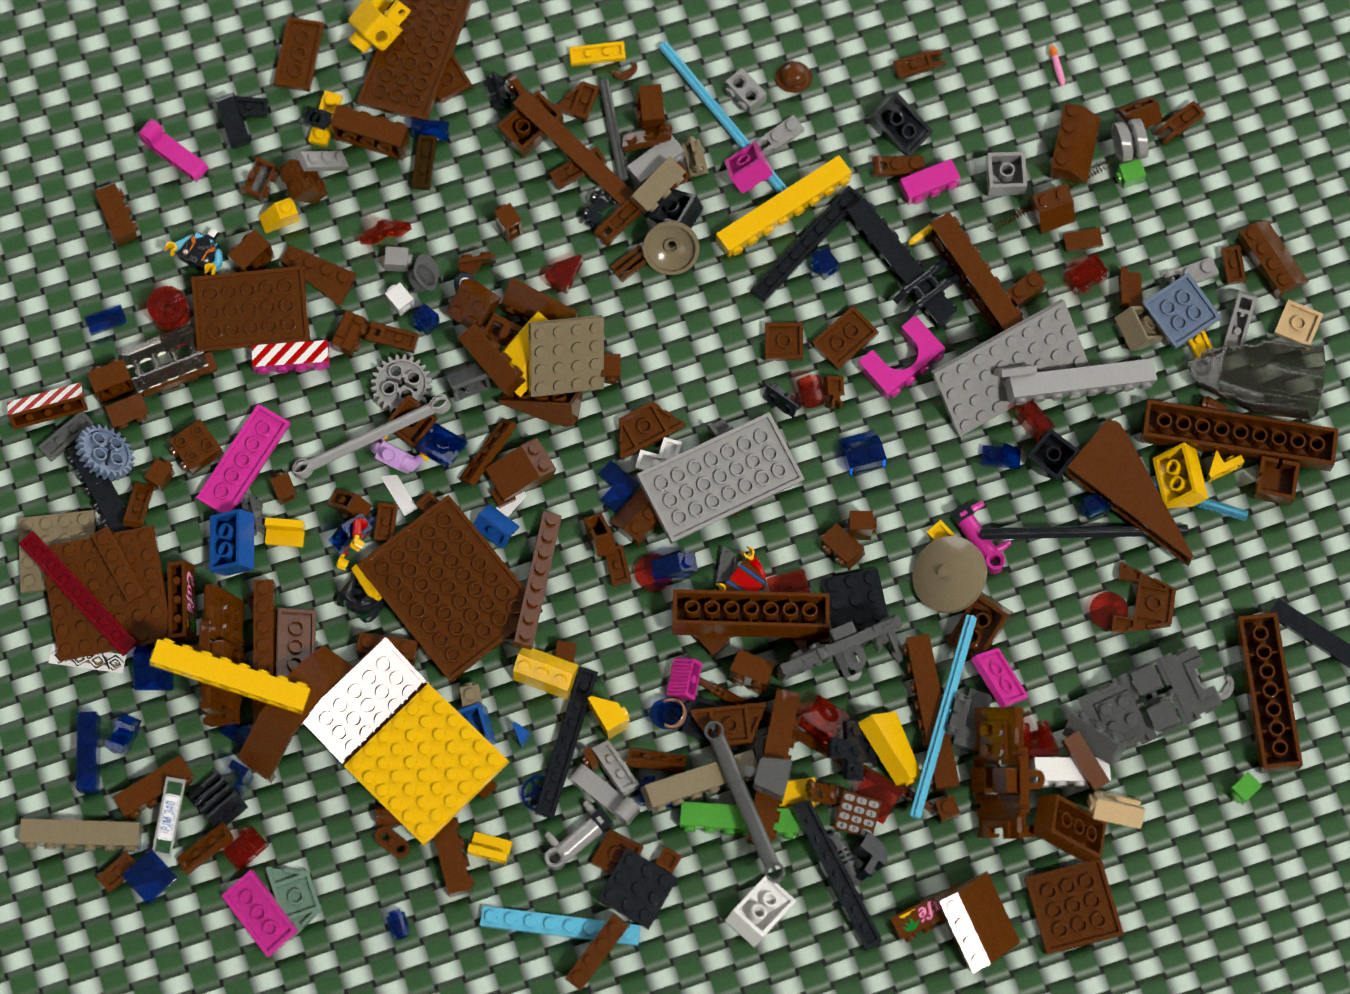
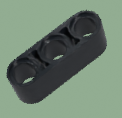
M230 93L216 98L217 108L231 148L234 150L251 144L235 94Z

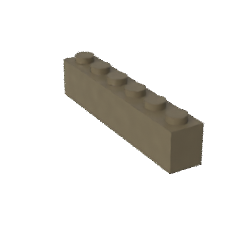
M753 750L734 755L744 781L754 780V778L744 776L746 765L758 767ZM719 761L644 785L640 790L648 811L655 810V812L666 809V805L673 803V806L684 803V799L691 797V800L702 797V793L709 792V794L720 791V787H730Z
M21 819L19 843L25 846L24 848L36 849L37 846H44V849L56 850V847H64V850H76V847L84 848L86 851H96V848H104L103 850L108 852H114L115 849H123L124 852H135V849H141L143 826L140 822Z

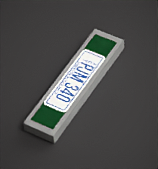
M166 776L151 855L171 858L186 779Z

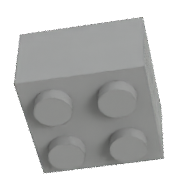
M1025 152L987 153L986 175L988 196L1025 195L1027 190Z

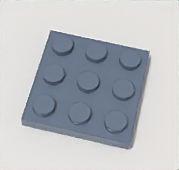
M1189 272L1141 304L1174 350L1222 318Z

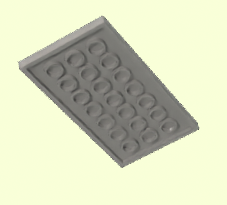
M1058 300L931 371L959 437L1016 406V403L1009 404L1004 385L1008 377L994 376L995 368L1032 364L1037 366V372H1045L1089 365L1064 300Z
M770 412L636 474V478L671 544L805 480Z

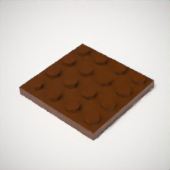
M1102 859L1090 860L1024 878L1046 956L1124 935Z

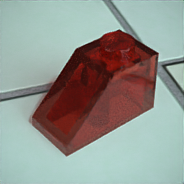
M579 254L554 263L552 268H548L545 274L547 286L568 294L583 264V256Z

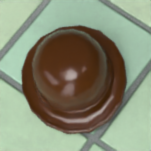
M797 61L786 62L780 66L775 76L777 85L782 90L791 93L806 90L811 85L813 78L810 69L805 64Z

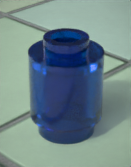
M400 909L389 912L386 921L391 936H394L395 940L410 936V927L405 912H400Z

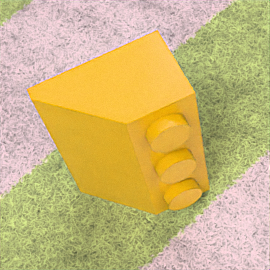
M1183 442L1152 458L1161 497L1167 508L1193 507L1208 499L1195 448Z
M522 648L518 653L513 669V680L568 700L579 665L534 648L532 650Z

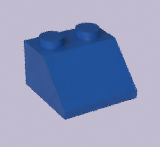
M477 703L457 710L492 745L497 744L486 706L482 703Z

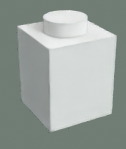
M401 283L394 284L387 289L385 293L386 299L399 316L415 306L413 297Z

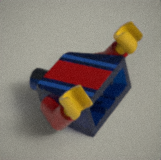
M363 514L357 515L341 524L329 539L338 551V555H340L336 563L338 568L346 569L349 560L344 557L348 555L349 549L352 548L359 552L360 548L364 546L365 542L363 540L366 539L373 530V527L376 526V521L372 516L366 518Z

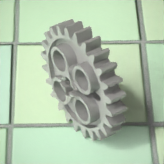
M397 354L396 360L388 357L389 363L382 361L383 367H376L379 373H373V377L376 379L371 380V384L375 385L371 387V391L376 392L373 398L378 399V405L383 404V410L389 407L390 414H392L403 402L402 396L406 393L411 394L420 403L427 404L425 397H431L428 391L433 389L429 385L432 383V378H427L430 376V371H425L426 365L420 366V360L414 362L413 356L407 360L406 354L400 359ZM394 370L401 371L399 376L391 375ZM413 376L419 378L416 383H411L409 379ZM402 382H405V386L402 385V387L399 388L398 384H402ZM387 387L394 388V391L390 394L384 392Z

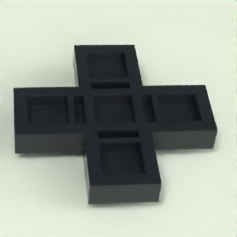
M843 721V739H827V758L843 760V780L864 781V763H879V757L870 742H863V731L858 721Z

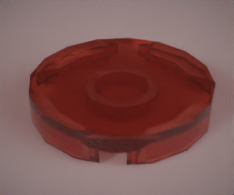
M660 554L646 555L637 562L635 578L638 585L644 590L659 592L671 583L673 568L665 556Z
M1104 592L1098 594L1092 600L1089 607V616L1092 622L1100 627V629L1111 631L1113 615L1127 617L1128 606L1120 595L1114 592Z

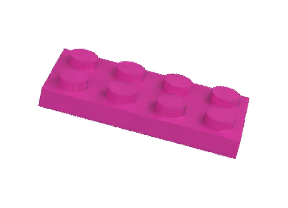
M253 870L248 871L222 895V898L267 957H271L299 932Z

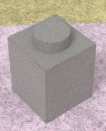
M386 246L384 261L386 271L408 272L409 266H412L413 255L409 253V248Z

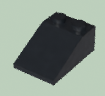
M889 92L865 118L877 133L905 156H911L934 132L898 92Z

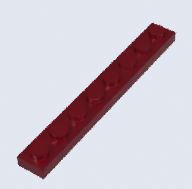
M32 530L18 543L122 656H125L138 644L131 634L35 531Z

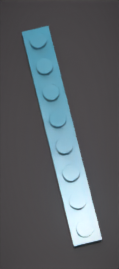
M483 906L480 927L593 941L607 921ZM630 924L616 944L638 946L641 925Z

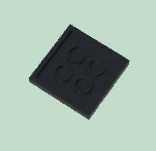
M878 568L821 579L823 593H829L831 629L852 621L856 631H861L889 617Z
M626 848L598 896L597 901L649 930L678 878Z

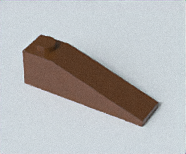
M528 390L521 397L515 392L510 396L504 393L499 399V404L552 424L569 427L573 426L579 418L583 391L531 397Z

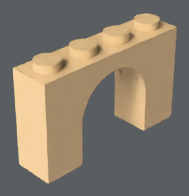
M1101 790L1088 794L1086 805H1088V810H1090L1089 812L1092 814L1093 819L1141 829L1145 808L1140 806V799Z

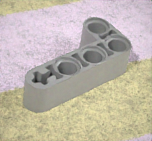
M582 763L568 778L577 788L626 827L640 812V807L627 796L622 797L620 793Z

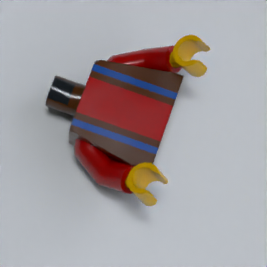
M746 546L749 549L747 555L744 551H741L740 554L748 559L743 560L726 584L716 583L720 591L765 592L763 589L767 583V576L762 564L754 555L755 551L752 547Z

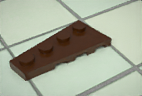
M288 245L281 259V263L286 267L304 266L305 281L340 308L357 277V274L291 245Z

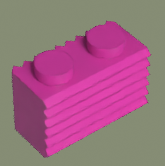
M674 658L673 665L671 666L670 681L667 685V695L679 700L694 701L702 663L694 658Z

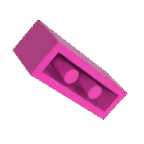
M949 159L900 179L899 187L907 204L914 203L916 205L930 196L933 198L941 194L942 191H951L957 188L960 183V176L952 159Z

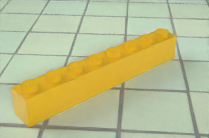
M838 155L716 233V241L728 258L732 255L740 254L743 248L748 245H754L763 235H770L774 228L779 225H785L791 217L801 215L807 207L815 206L824 196L828 197L838 187H844L849 184L852 171L840 155Z
M163 638V640H157L150 659V666L301 715L303 714L310 693V688L307 687V684L302 682H296L295 684L289 682V679L284 676L277 675V677H274L262 669L255 671L250 669V666L247 664L239 663L237 665L231 663V660L225 657L218 659L212 657V654L207 651H201V653L194 651V648L183 644L181 647L175 645L174 641Z

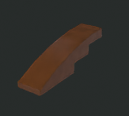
M212 352L156 370L138 378L137 381L142 395L145 397L178 388L180 384L194 381L199 376L216 372L218 367Z

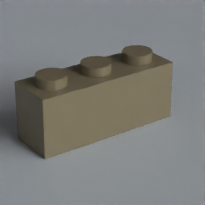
M669 156L629 199L644 214L648 211L652 213L659 206L658 200L661 197L665 199L672 192L670 188L674 184L678 186L684 180L682 175L686 171Z

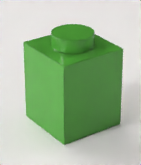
M1137 159L1119 165L1115 176L1117 182L1121 183L1124 189L1143 183L1146 173L1141 160Z
M1247 772L1229 790L1230 797L1236 803L1244 805L1262 785Z

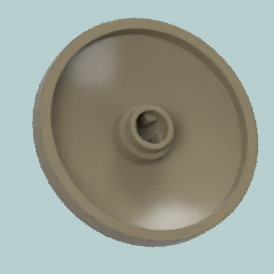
M946 536L938 538L928 544L919 554L913 568V586L918 598L927 607L941 613L962 611L971 606L984 589L987 579L985 558L976 545L962 537Z

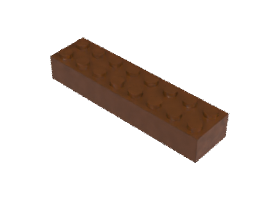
M948 212L931 222L928 238L941 257L948 262V267L952 273L960 276L959 283L994 334L997 335L1023 321L1021 310L1013 305L1010 294L1007 291L1004 292L999 278L993 276L988 262L982 260L979 249L976 246L973 247L966 231L963 232L960 228L959 220Z
M673 589L672 635L828 639L829 593Z
M1277 612L1238 616L1235 621L1260 774L1298 770L1303 765Z

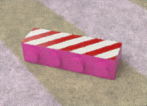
M328 340L252 345L253 370L260 375L275 371L277 373H287L290 370L305 372L307 369L325 370L330 368Z

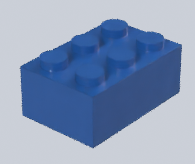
M236 509L211 515L209 572L228 576L254 570V514L242 509Z

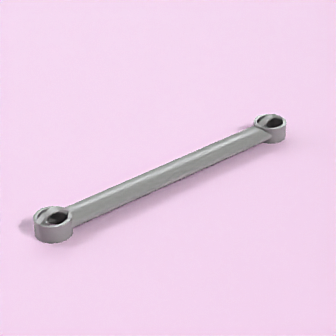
M438 394L431 399L430 403L309 460L299 459L293 464L292 471L298 479H306L315 469L432 414L441 415L446 413L450 409L451 403L446 395ZM445 401L443 405L436 407L438 403ZM307 466L305 470L298 472L302 467Z

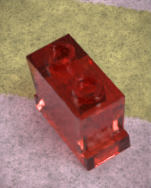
M818 695L810 712L805 711L798 726L827 745V739L836 738L843 729V721L849 720L851 716L833 705L827 698Z

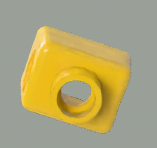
M362 0L348 19L350 25L356 30L349 40L364 53L372 45L384 51L403 31L399 25L411 10L399 0H396L385 13V10L394 0Z

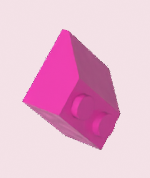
M756 141L725 160L730 179L742 194L752 190L757 184L768 180L773 175L771 166Z

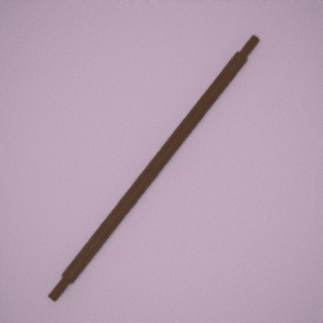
M699 677L698 685L709 690L710 694L731 705L752 704L716 683L712 684ZM764 710L761 721L770 725L772 714ZM798 728L793 730L792 737H796L795 740L827 757V744ZM832 759L833 761L843 765V760ZM864 765V778L913 804L914 791L902 785L896 786L893 780ZM925 801L924 809L934 814L936 812L935 806Z

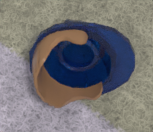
M667 697L656 701L650 708L649 715L650 720L655 726L665 730H677L687 722L689 712L686 704L681 699Z

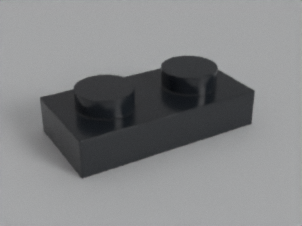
M236 97L242 117H268V98Z

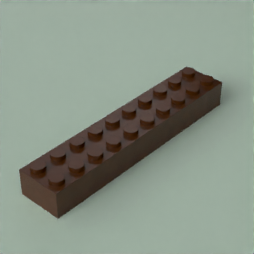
M1148 399L1144 409L1140 442L1168 447H1176L1185 442L1200 452L1215 454L1217 450L1220 455H1234L1235 457L1242 455L1245 459L1258 461L1262 456L1279 459L1278 464H1281L1283 460L1298 462L1300 467L1330 472L1335 465L1339 429Z

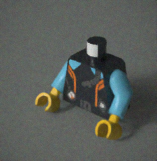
M210 228L206 235L195 232L193 235H189L177 242H167L164 251L171 250L170 256H174L175 252H177L180 261L206 275H215L216 271L223 265V252L219 243L216 242L219 232L213 228Z

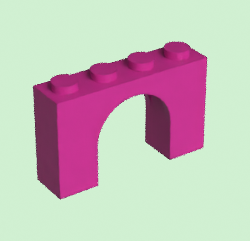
M916 315L901 326L900 331L917 354V360L911 367L903 370L893 369L887 366L874 350H871L858 361V369L886 400L890 397L895 398L900 394L901 388L905 385L907 387L916 380V376L925 374L930 369L929 366L934 362L937 364L944 358L945 347Z

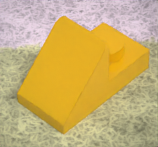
M1216 450L1206 479L1209 483L1241 468L1245 462L1242 455L1237 457L1233 455L1223 461Z

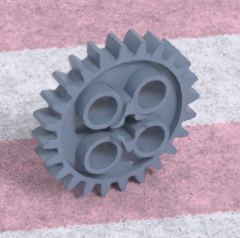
M100 424L96 427L91 425L78 435L75 441L77 442L75 448L78 449L76 455L81 456L79 461L85 462L84 468H90L89 473L94 471L96 472V477L102 475L103 480L108 477L110 481H113L114 478L118 481L121 477L124 478L135 464L132 462L135 459L132 456L134 450L129 449L131 444L125 443L127 438H121L120 432L115 434L114 428L108 430L107 425L103 429Z

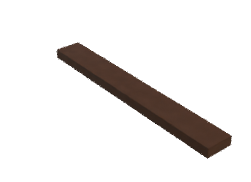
M526 90L512 104L600 188L604 189L617 204L621 206L634 193Z

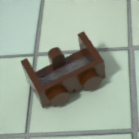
M256 156L255 166L247 177L248 181L241 188L242 196H248L259 202H263L264 198L268 199L271 193V188L269 187L272 182H276L279 176L277 165Z
M493 313L486 326V329L490 332L488 336L491 339L494 338L505 347L523 328Z

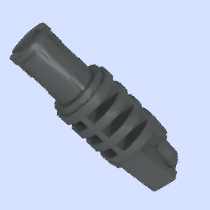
M838 833L830 836L854 886L863 883V881L861 882L855 877L858 873L855 867L857 862L846 841L842 842Z

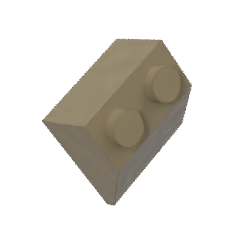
M1131 306L1115 317L1117 327L1122 332L1125 343L1131 351L1142 350L1166 340L1143 306Z

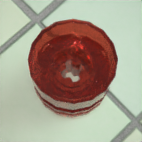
M173 286L157 288L150 294L147 300L148 313L159 331L167 334L181 332L190 322L191 311L184 294L179 289Z

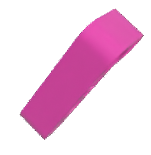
M150 119L138 132L145 146L194 182H198L209 169L204 161L165 134L161 125L155 120Z

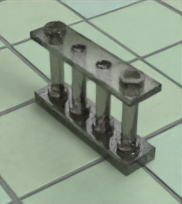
M192 323L121 351L127 367H134L137 376L131 379L137 393L209 365L203 350L199 352L196 350L194 342H196V332ZM187 345L190 355L179 359L176 349ZM169 353L172 362L162 366L158 356ZM151 360L154 370L144 373L141 363Z

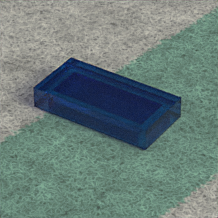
M412 119V137H418L420 134L449 140V122Z
M121 305L85 317L92 336L127 324Z
M240 722V725H225L220 733L240 747H243L251 729Z

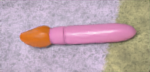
M1051 44L1049 54L1052 57L1057 80L1061 86H1064L1065 77L1058 57V51Z

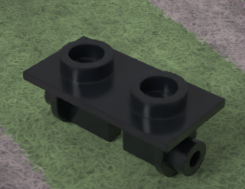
M492 71L493 75L487 76L485 83L489 94L496 93L490 96L493 108L496 111L503 110V106L511 109V97L505 89V79L502 75Z
M604 189L594 191L591 194L588 208L585 207L580 215L582 217L580 224L587 222V226L590 228L598 225L603 214L599 213L597 209L604 212L610 202V195L607 193L601 194Z
M777 383L767 385L762 397L781 409L785 414L794 418L797 410L803 405L800 402L801 400L792 394H789L787 397L784 396L787 391Z

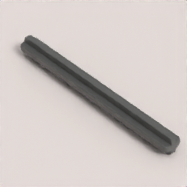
M601 79L599 85L617 176L622 181H627L628 174L610 83L608 79Z

